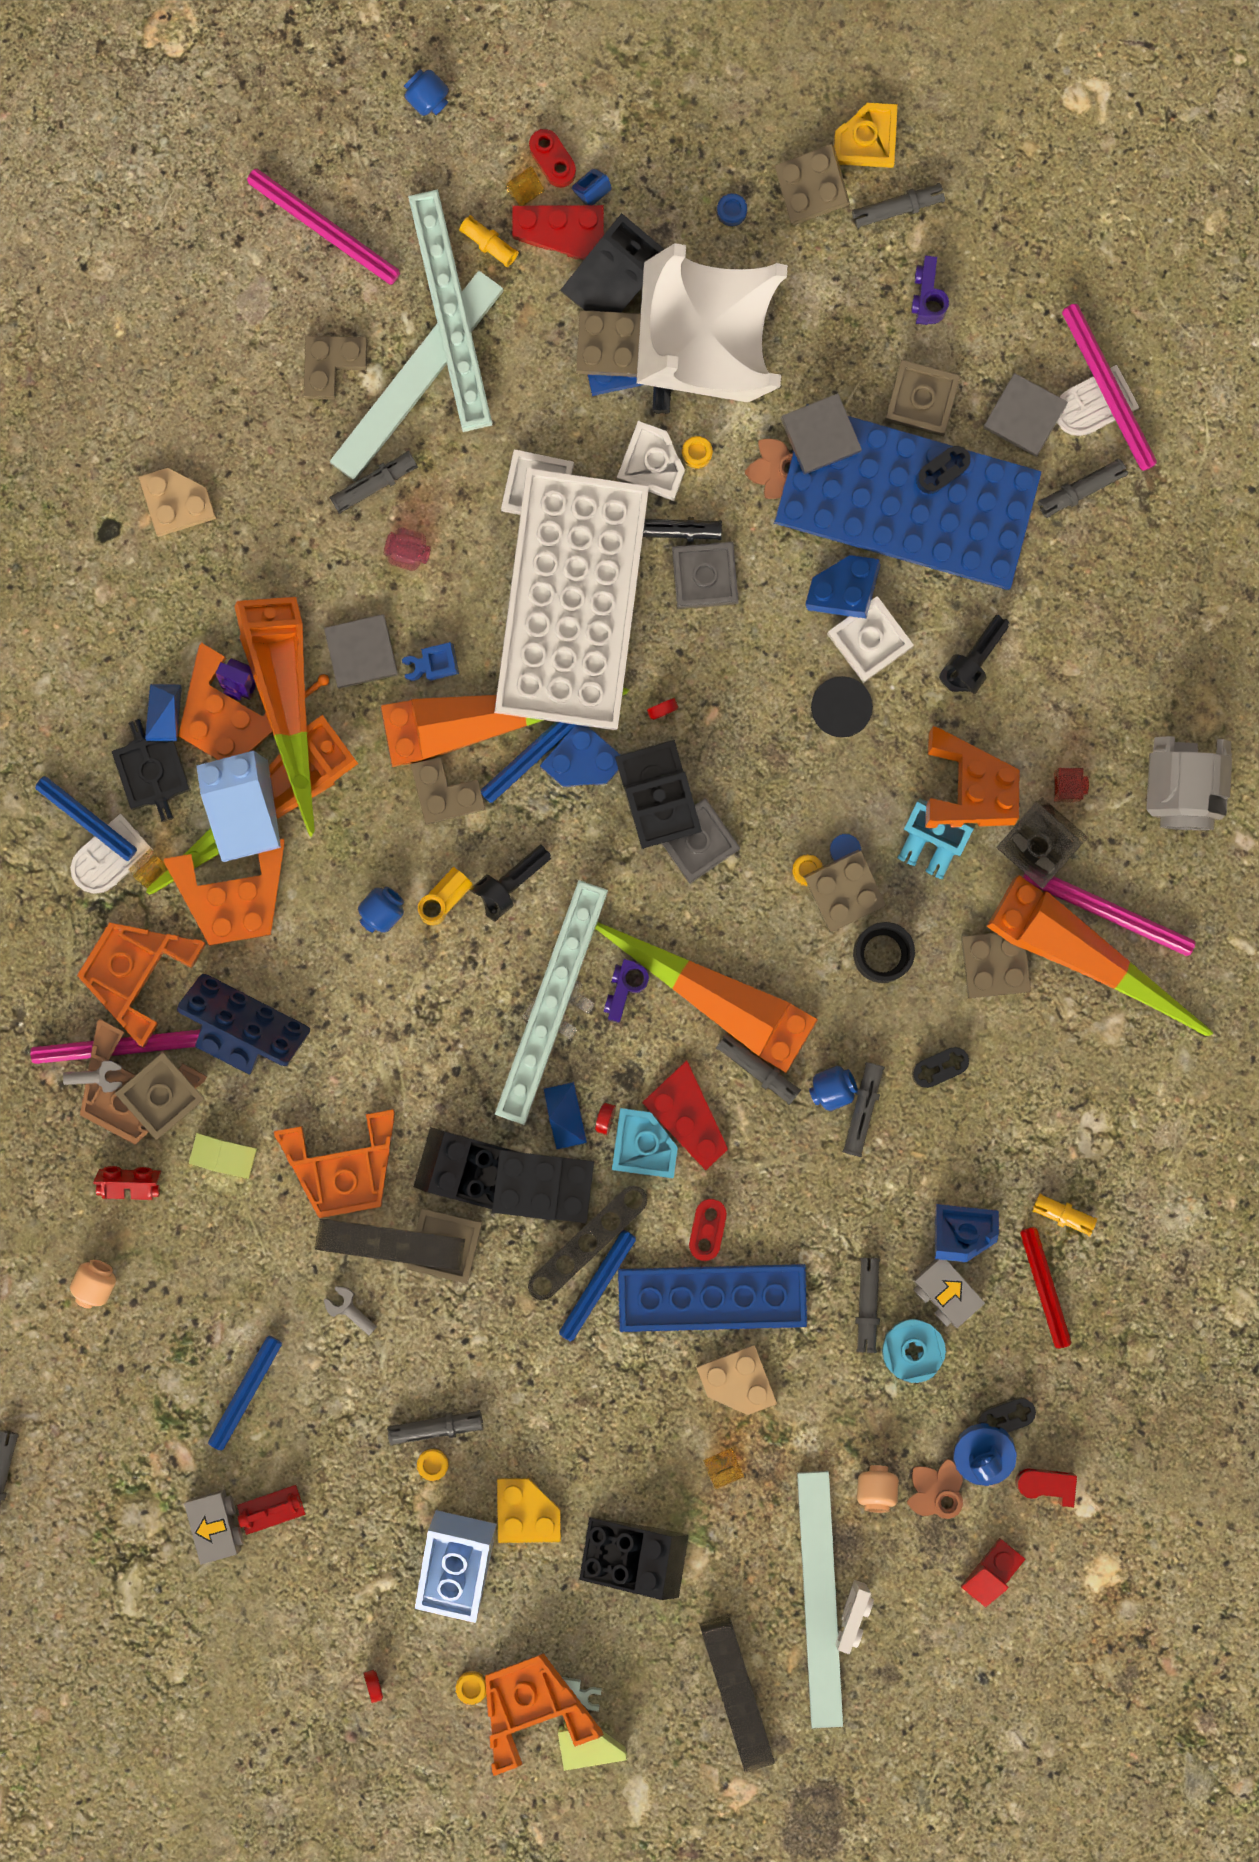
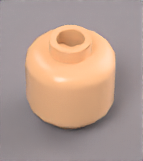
M90 1260V1262H85L79 1266L70 1285V1291L76 1298L75 1301L78 1305L84 1308H92L93 1306H102L107 1303L116 1283V1277L112 1273L113 1269L110 1265L100 1260Z
M871 1465L869 1471L862 1472L858 1476L857 1501L862 1506H865L864 1510L867 1512H890V1508L898 1503V1477L888 1472L887 1466Z

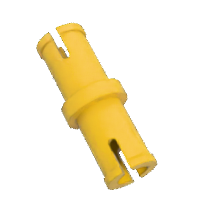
M472 215L466 217L462 222L459 231L477 243L479 250L483 253H490L503 263L505 267L512 265L519 252L500 239L498 232L494 229H487L474 219Z
M1039 1193L1032 1209L1034 1213L1036 1212L1057 1221V1225L1060 1227L1066 1225L1087 1234L1089 1237L1098 1219L1072 1208V1204L1068 1202L1064 1205Z

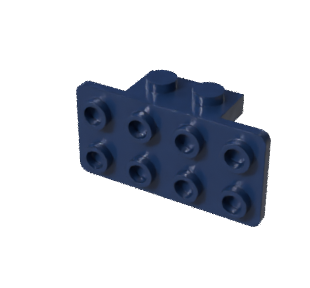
M201 974L177 1007V1011L180 1014L202 1025L195 1045L196 1048L249 1075L255 1069L260 1055L281 1066H287L310 1033V1028L307 1025L207 974Z

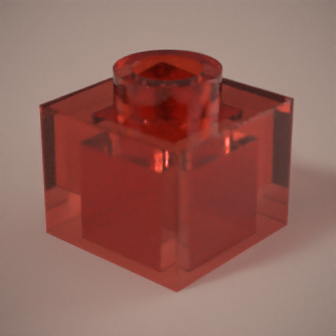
M1058 768L1054 771V802H1080L1084 799V795L1088 794L1089 779L1088 776H1083V768Z

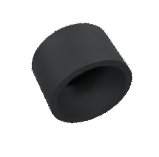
M880 922L871 925L860 934L854 945L853 958L858 971L865 978L877 983H889L902 977L911 968L915 958V945L912 937L903 927L891 922ZM884 935L891 937L900 947V961L894 969L888 972L875 971L866 963L864 957L865 947L876 936Z

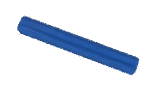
M554 722L481 789L482 796L488 802H494L562 740L575 724Z
M44 776L37 782L35 788L38 792L124 860L129 861L137 852L135 846L48 777Z
M623 1230L561 1327L559 1334L568 1341L575 1339L635 1243L636 1237L630 1232Z
M272 1336L266 1337L210 1437L208 1444L211 1447L220 1451L225 1448L282 1346L278 1339Z

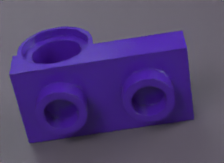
M925 256L922 265H917L915 284H920L919 295H913L911 313L917 314L916 324L928 325L939 323L945 317L949 306L947 294L940 289L934 288L937 257ZM936 301L942 309L938 312H932L927 308L926 303Z
M233 658L227 664L220 662L216 676L221 688L224 689L223 693L236 700H241L242 697L250 700L256 687L250 666Z
M623 959L622 966L618 964L615 966L611 982L617 983L614 995L608 994L604 1012L609 1013V1021L620 1023L628 992L640 993L648 985L649 975L647 970L634 961ZM632 970L640 971L644 976V981L639 987H631L626 982V975Z

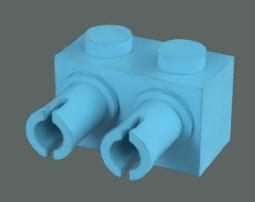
M919 798L904 828L909 835L897 858L904 862L909 852L912 851L907 864L915 866L925 843L931 842L937 846V849L925 871L933 875L939 864L940 867L935 877L944 879L953 856H961L976 824L964 823L962 827H950V824H939L937 828H927L925 824L926 805L928 802Z

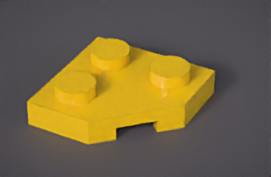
M866 103L848 122L843 123L835 130L834 148L839 165L894 167L898 104Z
M497 1478L498 1543L561 1542V1509L530 1478Z

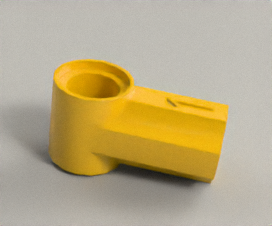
M453 866L430 893L421 898L418 903V912L421 920L427 925L432 926L443 922L448 912L469 891L473 883ZM432 902L439 904L441 907L439 915L433 918L424 914L425 906Z

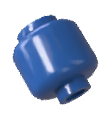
M420 69L404 85L407 89L404 95L405 99L422 116H426L431 112L437 115L449 103L445 99L449 92L448 86L432 70L423 72Z
M389 887L384 889L374 888L358 907L359 914L362 917L359 921L365 929L372 933L375 930L381 933L389 932L404 914L402 906L404 901L397 892Z
M834 1066L814 1075L813 1087L809 1088V1092L815 1105L821 1104L825 1110L833 1111L852 1103L855 1098L854 1093L858 1092V1087L849 1069L844 1070L840 1066Z

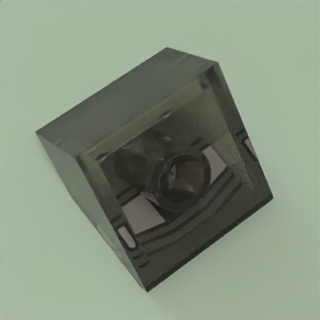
M1042 797L1034 803L996 848L1043 889L1089 838Z

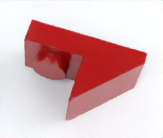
M999 1538L961 1585V1588L986 1608L1009 1588L1006 1583L1026 1559Z

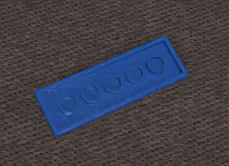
M805 1264L618 1269L620 1332L807 1327Z

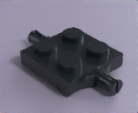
M137 719L135 722L131 721L128 724L130 725L134 740L127 746L112 751L130 809L136 810L147 805H156L161 822H166L167 819L172 820L174 817L168 801L177 795L191 791L175 741H146V734L141 719Z

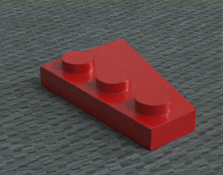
M604 205L512 206L513 239L546 250L557 251L573 259L584 260L604 235Z
M686 1060L642 1104L706 1171L728 1150V1147Z

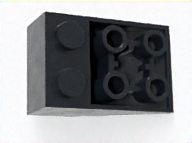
M621 213L560 291L584 311L621 313L643 286L644 262L663 251L664 248Z
M430 1127L413 1187L435 1195L493 1209L500 1150L518 1151Z
M589 1517L579 1580L659 1600L679 1598L689 1535L661 1528Z

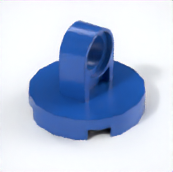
M988 1423L972 1425L960 1433L955 1444L953 1457L956 1469L964 1479L976 1485L989 1486L1000 1483L1010 1476L1015 1468L1017 1452L1014 1440L1006 1430L1001 1427L1000 1429L991 1427Z

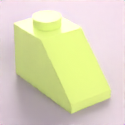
M565 1721L563 1722L564 1725L558 1726L564 1771L627 1760L626 1747L604 1731V1735L600 1738L574 1747Z

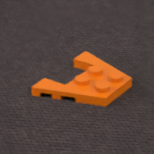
M201 643L196 656L178 736L217 760L254 751L273 733L266 713L264 716H261L210 686L216 677V671L220 662L224 663L227 658Z
M933 726L929 732L928 755L959 763L958 802L954 804L930 798L926 805L925 827L937 828L939 824H950V827H962L964 823H977L978 826L1015 825L1019 819L1020 770Z
M284 838L280 839L281 848L258 853L261 875L218 883L197 885L192 854L164 858L167 870L209 946L271 935L284 850Z
M109 923L77 976L137 1044L144 1048L158 1023L131 1008L132 1004L163 954L192 969L206 944L197 939L191 940L176 935H165L145 929Z
M394 1109L366 1114L371 1147L308 1158L303 1126L274 1131L277 1142H279L290 1166H292L319 1218L382 1207L395 1118Z
M544 1653L485 1676L488 1717H491L492 1735L489 1738L490 1748H493L494 1763L491 1764L493 1776L522 1765L511 1734L516 1731L562 1715L574 1747L604 1735L601 1728Z

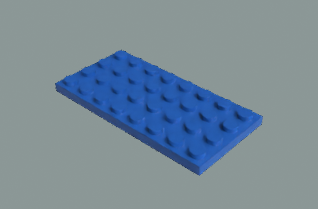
M848 416L861 446L862 451L860 453L804 475L793 450L774 524L1005 590L1011 589L1042 471L967 450L971 462L964 473L938 492L927 494L922 492L916 484L918 472L930 461L952 447V445ZM950 454L952 459L945 465L947 470L954 465L961 468L959 463L962 461V458L960 456L954 457ZM938 470L932 475L925 472L927 477L924 482L927 485L933 483L936 486L935 481L941 475V472Z

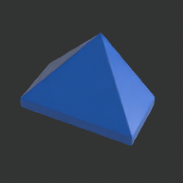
M150 684L146 741H177L181 685Z
M574 1082L545 1088L544 1094L556 1149L587 1143Z

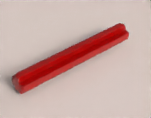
M1036 1227L1023 1229L1020 1235L1054 1346L1057 1349L1068 1347L1072 1343L1038 1230Z

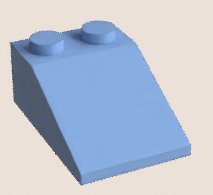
M250 751L197 765L200 794L221 861L227 862L281 848L267 759L255 751Z
M435 1511L427 1533L415 1609L476 1623L497 1524L443 1511Z

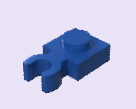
M451 642L421 649L423 658L418 659L414 656H406L402 659V663L405 665L415 664L414 672L405 674V678L410 681L420 679L424 673H426V677L430 681L459 674L454 644Z

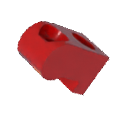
M1033 1468L1023 1469L1017 1474L1015 1484L1023 1496L1030 1499L1041 1495L1059 1497L1058 1503L1061 1506L1074 1508L1077 1485L1076 1474Z

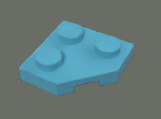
M620 1108L612 1170L674 1178L678 1147L651 1112Z

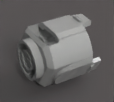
M1172 736L1155 737L1153 753L1149 754L1146 810L1152 817L1160 818V828L1199 831L1214 830L1215 820H1221L1226 816L1227 800L1230 798L1231 741L1217 739L1216 754L1198 752V743L1175 742V737Z

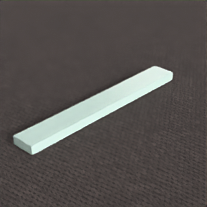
M438 189L408 196L462 431L466 432L492 426Z
M481 271L475 274L462 291L471 332L503 293V288ZM438 323L330 460L334 467L354 482L446 366L447 362Z
M578 880L495 1112L497 1116L522 1125L526 1123L608 894V890Z
M829 1471L797 1472L811 1728L843 1727L839 1650H837L835 1645L838 1636Z

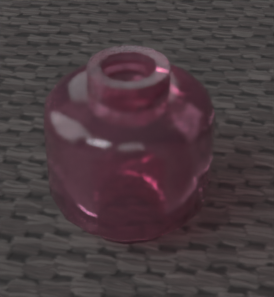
M399 527L395 532H389L383 555L387 556L388 563L392 566L415 571L421 563H427L431 547L426 545V536L423 533Z

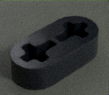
M952 446L930 461L917 474L916 484L918 488L924 493L934 494L955 480L970 465L971 461L968 451L961 446ZM950 454L954 457L960 456L962 458V461L959 463L961 468L954 465L947 470L945 465L952 459ZM939 470L941 475L935 481L936 486L933 483L927 485L924 482L927 477L925 472L932 475Z
M953 1047L928 1057L914 1066L912 1070L913 1081L920 1087L929 1088L960 1075L969 1066L968 1054L961 1048ZM953 1052L955 1056L961 1055L963 1061L959 1063L960 1068L958 1070L954 1066L943 1069L942 1063L950 1060V1053ZM923 1065L927 1069L936 1066L939 1069V1072L931 1075L932 1081L930 1083L926 1079L920 1080L918 1074L922 1072L921 1067Z
M1017 1397L982 1410L977 1417V1424L985 1423L989 1414L994 1418L1004 1416L1005 1420L996 1423V1428L1000 1429L1001 1427L1009 1433L1031 1424L1035 1419L1036 1410L1033 1403L1028 1399ZM1019 1403L1023 1407L1029 1408V1411L1025 1413L1026 1419L1021 1420L1018 1416L1008 1417V1414L1017 1410L1016 1405Z

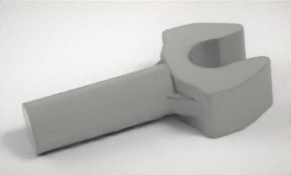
M104 1060L101 1067L96 1071L63 1072V1084L97 1083L103 1088V1092H113L122 1086L123 1083L121 1081L109 1082L106 1080L105 1074L110 1070H121L122 1066L111 1060Z
M336 1286L335 1290L338 1294L342 1295L344 1303L341 1306H337L330 1299H324L327 1312L332 1317L338 1314L346 1315L369 1336L377 1326L353 1305L355 1293L350 1288Z

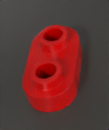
M540 129L533 133L529 141L530 153L549 183L559 188L569 186L576 177V166L558 136L548 129ZM542 140H547L550 142V145L543 148L539 146V143ZM558 165H563L566 167V170L558 173L555 168Z
M716 1199L703 1200L695 1211L689 1249L691 1254L701 1261H709L715 1258L720 1251L727 1213L724 1205ZM713 1208L716 1210L717 1216L714 1220L705 1218V1211L707 1209ZM702 1239L710 1241V1248L706 1251L699 1249L698 1244Z

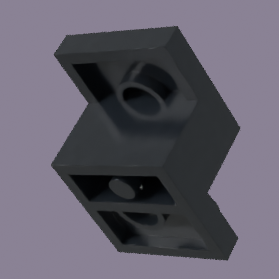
M674 739L615 756L642 849L702 832L687 776L682 768Z
M500 1150L492 1213L587 1223L594 1161Z

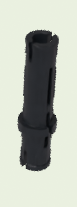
M688 517V520L645 519L643 537L685 538L687 542H694V539L721 540L722 520L703 521L694 520V517Z

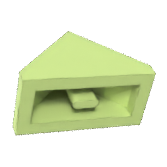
M196 1133L189 1164L249 1179L257 1148Z

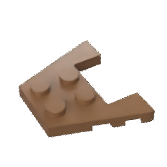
M100 1018L96 1025L88 1071H96L101 1067L102 1061L110 1059L124 1034V1031ZM184 1063L179 1068L195 1088L200 1086L207 1078L206 1075ZM124 1068L116 1071L110 1070L105 1074L107 1081H121L123 1083L122 1086L135 1076V1074ZM97 1083L85 1084L80 1116L133 1144H137L149 1133L116 1096L115 1092L122 1086L113 1092L105 1093L103 1088Z

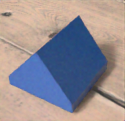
M596 169L590 170L572 186V190L585 205H594L612 190L608 176Z

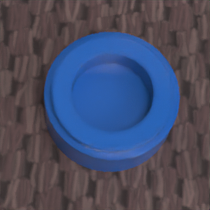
M734 193L723 196L717 205L719 220L726 226L740 225L747 216V203L744 198Z
M850 834L839 835L830 845V856L835 861L858 849L861 850V845L857 838Z

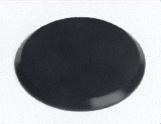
M843 676L834 677L823 682L815 691L811 702L812 716L818 727L831 736L841 738L850 737L862 731L868 724L873 709L871 696L865 686L853 678Z

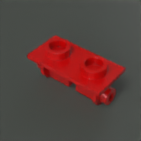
M117 1166L99 1169L93 1181V1184H96V1195L102 1196V1199H125V1189H130L131 1199L153 1200L154 1197H159L160 1185H157L161 1170H152L149 1167L127 1170Z
M297 1485L236 1505L239 1512L237 1516L241 1528L244 1527L246 1535L306 1515Z

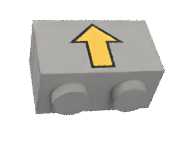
M935 1259L912 1279L917 1285L913 1290L925 1303L929 1300L932 1301L938 1308L934 1314L946 1327L952 1324L955 1328H958L985 1304L947 1260Z
M225 1489L189 1499L184 1503L200 1565L237 1555L241 1551L240 1545L244 1544L242 1531L239 1526L235 1527L232 1515L236 1514L232 1496L226 1495Z

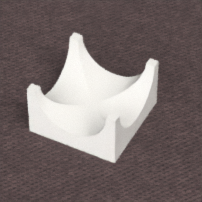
M676 243L644 262L637 368L638 384L742 402H750L780 388L781 375L769 373L765 366L762 353V334L768 305L778 285L787 278L788 265L775 263L756 269L715 268L701 265L685 258L686 245Z

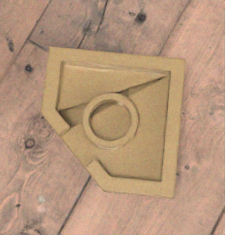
M169 468L139 476L153 526L158 537L217 519L207 488Z
M754 1344L696 1367L708 1398L746 1415L777 1404Z

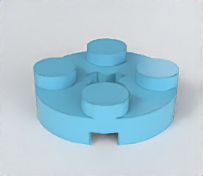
M908 1319L895 1324L886 1333L882 1345V1356L886 1367L897 1378L910 1383L924 1382L932 1378L940 1369L946 1354L945 1343L941 1334L931 1324L918 1319ZM915 1342L916 1346L922 1347V1352L918 1353V1359L913 1360L911 1355L905 1354V1350L909 1348V1343Z

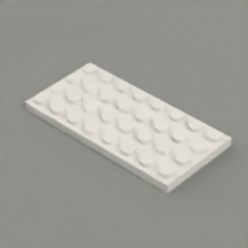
M527 468L494 713L611 730L618 729L649 486Z

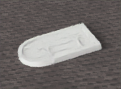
M1118 366L1111 367L1110 369L1131 411L1138 410L1139 406ZM1094 376L1076 386L1070 387L1060 396L1068 404L1057 424L1070 435H1087L1116 421Z
M119 814L108 826L135 846L137 852L129 861H126L98 838L93 837L76 853L70 867L72 879L85 892L93 894L106 892L116 886L121 879L154 851L122 814Z

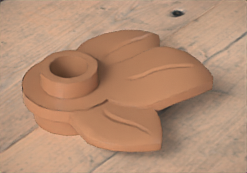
M759 440L758 446L762 458L751 463L746 468L745 475L752 482L765 485L764 496L766 499L781 498L787 476L785 467L790 464L793 453H790L787 446L779 440Z
M946 1459L938 1471L925 1466L913 1468L912 1481L918 1493L913 1494L907 1500L909 1507L921 1516L937 1514L945 1519L957 1516L963 1507V1499L959 1493L963 1478L956 1469L955 1463L950 1459ZM947 1496L951 1497L952 1505L948 1508L942 1507L941 1500Z

